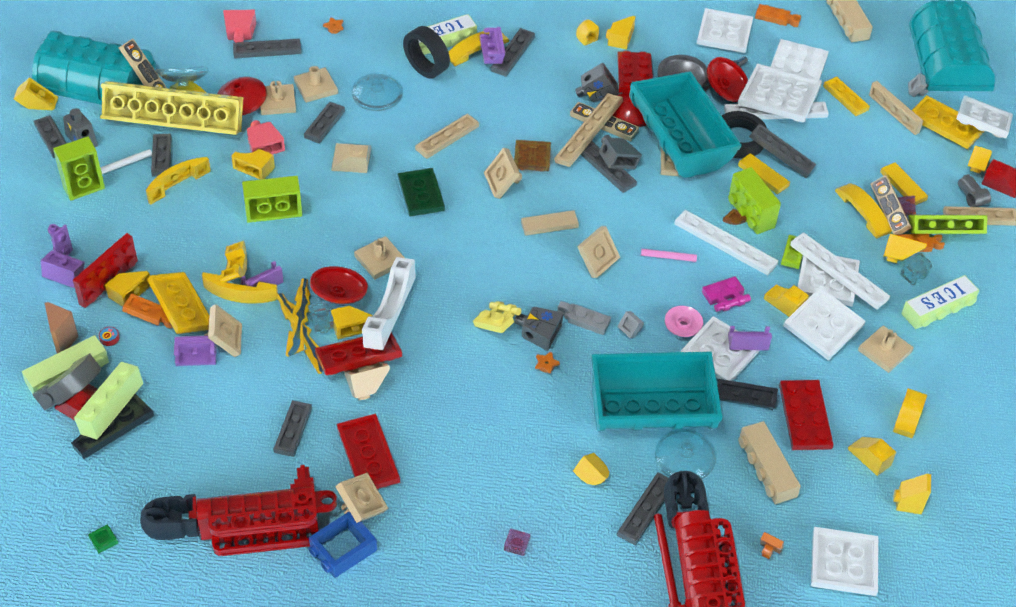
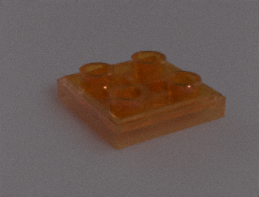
M516 140L514 161L517 168L520 170L549 171L551 142Z

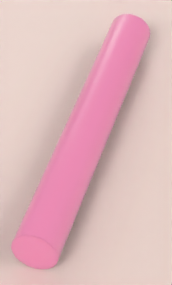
M641 249V256L697 261L696 254Z

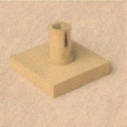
M312 66L309 68V72L294 76V82L306 103L338 94V88L326 67L319 69L317 66Z
M272 81L270 86H265L267 97L261 105V115L296 113L293 84L282 85L280 81H277V85H275V81Z
M503 148L484 171L494 197L498 199L505 194L513 182L518 184L522 179V174L519 172L510 150L507 148Z
M606 226L599 227L577 246L592 278H598L620 258Z
M386 236L354 251L355 258L374 280L390 272L396 257L405 258Z
M213 305L210 307L209 332L204 334V336H208L211 341L232 356L240 355L242 323L218 305Z
M882 326L859 345L858 351L889 373L912 353L914 347L897 336L896 332L893 333V330Z
M368 473L345 480L335 486L345 502L341 506L342 510L348 507L344 514L350 511L356 523L384 513L389 509Z

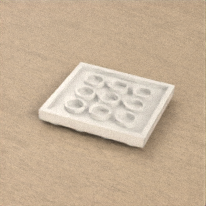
M757 63L739 97L738 105L804 123L821 88L822 81Z

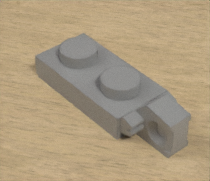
M561 301L557 307V311L563 313L568 323L604 335L611 322L610 316L579 305H570Z

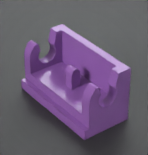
M501 27L484 28L485 33L489 32V34H480L484 64H502L505 48Z
M51 250L41 259L42 277L75 288L73 279L84 270L85 262Z
M276 261L271 262L270 269L249 279H246L245 275L240 277L241 285L257 287L258 282L276 285L283 283L282 268L280 265L276 267Z
M730 326L728 332L730 350H769L772 334L769 333L770 326H766L764 332L734 331L735 326Z
M208 336L175 337L174 356H176V366L216 365L217 346Z

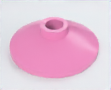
M676 306L666 313L665 325L671 333L677 336L690 337L696 335L702 329L703 318L692 307Z

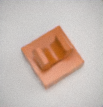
M766 532L763 533L760 539V544L764 546L761 556L770 559L773 551L780 554L784 547V541Z

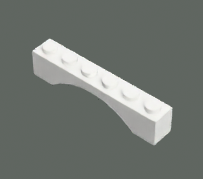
M396 257L390 270L387 288L381 305L374 315L367 318L362 328L364 348L384 349L416 278L415 259Z

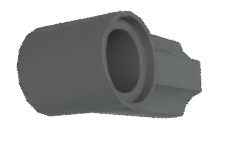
M967 174L959 179L958 186L965 193L970 207H979L991 202L990 192L985 188L981 189L972 176Z

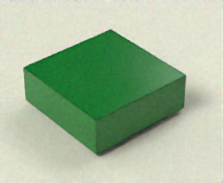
M108 524L88 534L98 554L118 544L117 538Z

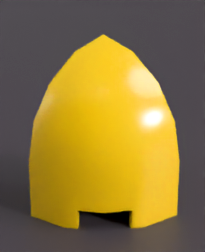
M590 19L584 20L576 30L578 40L584 46L598 40L599 27Z
M595 453L583 456L573 470L581 480L591 485L601 484L609 477L607 466Z

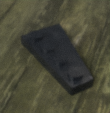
M134 394L98 440L80 434L71 444L74 450L85 459L154 416L153 410L137 394Z

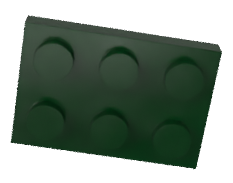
M433 168L398 173V180L409 217L445 211V205Z

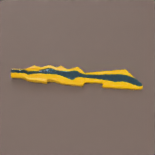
M306 278L301 279L294 299L296 305L291 316V321L294 325L293 332H288L285 354L287 357L304 350L302 324L308 322L306 314L310 310L308 308L310 305V292L308 290V279Z
M280 293L277 295V299L280 302L285 319L290 321L293 330L294 323L291 321V316L295 304L289 302L284 294ZM298 311L297 316L299 319L295 336L297 340H300V324L304 318L301 317V312ZM304 323L302 324L303 338L307 348L304 352L317 373L322 374L323 369L315 353V348L319 346L309 336L311 329Z

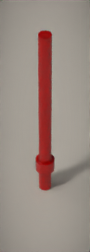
M655 514V526L670 600L668 607H678V605H681V602L678 601L662 514Z

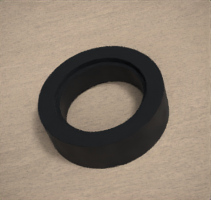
M419 26L405 35L403 39L405 55L419 74L426 78H435L448 69L450 65L448 49L444 41L434 30L427 26ZM419 41L431 52L434 64L423 54Z
M731 111L722 115L729 128L742 127L753 132L759 123L767 128L759 117L749 112ZM754 140L745 143L740 142L742 146L733 158L743 159L750 153L756 156L764 147Z

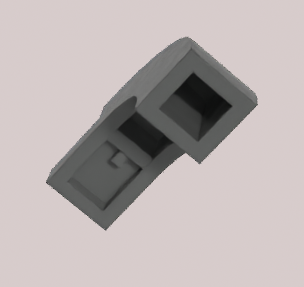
M89 353L75 361L57 379L36 390L33 396L44 410L56 404L60 405L88 385L102 368Z

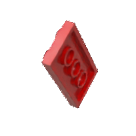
M618 51L619 93H630L632 82L653 78L651 53Z
M126 233L73 279L80 306L86 308L90 303H93L99 295L106 291L105 285L110 279H113L119 273H125L138 262L133 237L130 234Z
M392 332L383 350L364 348L363 337L315 348L317 359L325 375H334L339 372L355 370L359 367L375 365L379 362L391 361L402 357V350Z
M780 381L779 388L792 450L832 449L834 444L820 381Z
M376 413L337 424V430L354 477L368 473L377 489L400 483L398 471Z

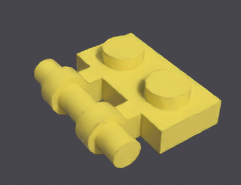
M500 301L490 302L489 308L492 310L480 312L473 320L475 327L503 333L514 323L513 316L521 314V308L514 304L505 305Z

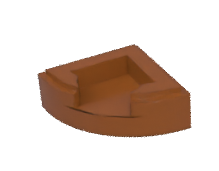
M734 208L723 217V222L732 225L743 224L747 221L746 216L742 217L738 210Z

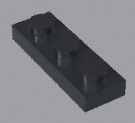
M718 379L717 387L720 400L775 409L777 388Z

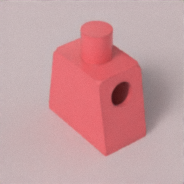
M223 10L228 40L238 43L252 39L256 27L255 10Z
M255 120L247 128L251 153L258 149L269 152L272 155L285 151L284 137L271 122L261 124L260 121Z

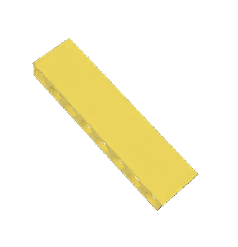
M105 81L101 84L102 115H100V119L237 135L242 131L243 97Z

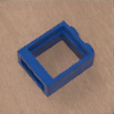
M350 511L309 537V552L314 558L317 557L321 561L324 571L326 573L330 572L334 578L377 551V539L362 522L356 523ZM348 529L359 541L360 545L334 560L322 544L343 530Z

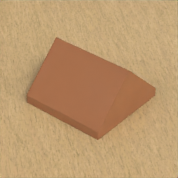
M46 302L45 308L56 352L59 353L68 349L78 338L77 329L71 311Z

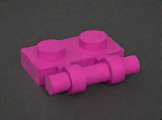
M736 276L702 287V293L709 304H716L714 305L716 312L721 310L727 311L730 310V307L745 305V302L751 301L749 294L743 295L745 289Z

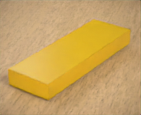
M837 76L824 82L823 87L855 116L869 111L870 106Z
M751 153L738 162V166L743 170L752 167L768 188L777 195L790 185V181Z
M896 162L881 168L880 173L889 178L890 183L912 206L927 201L928 195Z

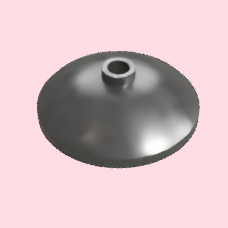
M669 56L662 60L658 66V77L691 71L701 87L705 85L708 79L706 65L692 56Z

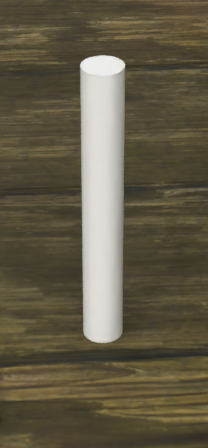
M148 149L100 167L101 173L105 174L150 157L152 152Z

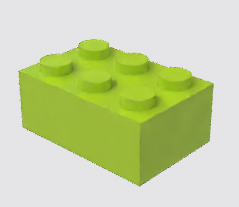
M89 136L53 148L62 185L70 201L105 189L97 151Z
M752 167L733 173L728 195L729 202L734 205L742 217L746 216L748 226L756 234L774 229L781 202Z
M298 175L242 182L247 223L302 217Z

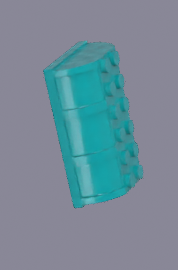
M961 0L930 1L921 6L913 14L909 22V28L921 71L928 85L926 89L928 91H993L996 80L995 74L989 64V55L983 45L981 30L976 23L973 7L966 1Z
M53 30L50 31L44 42L40 45L33 60L32 79L53 94L102 105L101 84L105 81L144 85L120 51L119 47L122 45L117 43L108 44L94 41L88 37H75ZM141 49L145 57L148 59L152 67L155 69L156 61H154L151 52L149 50Z
M691 71L631 83L629 93L631 102L643 115L644 122L654 132L660 141L661 148L669 155L680 176L687 178L717 171L727 164L736 152L740 150L742 145Z
M712 351L592 354V391L597 431H605V429L631 428L632 430H642V428L670 427L672 429H683V427H708L713 429L717 428L719 422L722 421L723 416Z

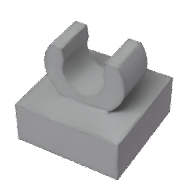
M919 73L908 82L909 94L915 97L917 94L924 96L928 93V90L925 89L928 85L923 74Z
M626 311L617 327L629 338H635L638 331L642 329L644 322L633 312Z

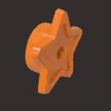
M330 18L329 22L323 24V27L328 28L330 33L336 34L344 30L342 27L344 21Z
M552 352L545 356L536 355L538 363L535 369H540L542 372L550 374L555 366L560 365L559 361L553 359Z

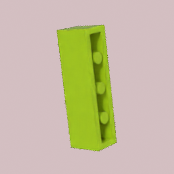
M987 215L908 216L912 226L908 233L987 234Z

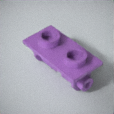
M50 224L48 233L52 237L53 251L68 256L73 251L67 225L59 227L56 224Z

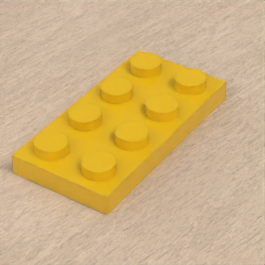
M928 95L912 109L923 120V126L966 149H969L985 132L976 129L973 125L962 124L956 119L958 111Z
M185 272L149 275L148 283L176 334L209 330V314Z

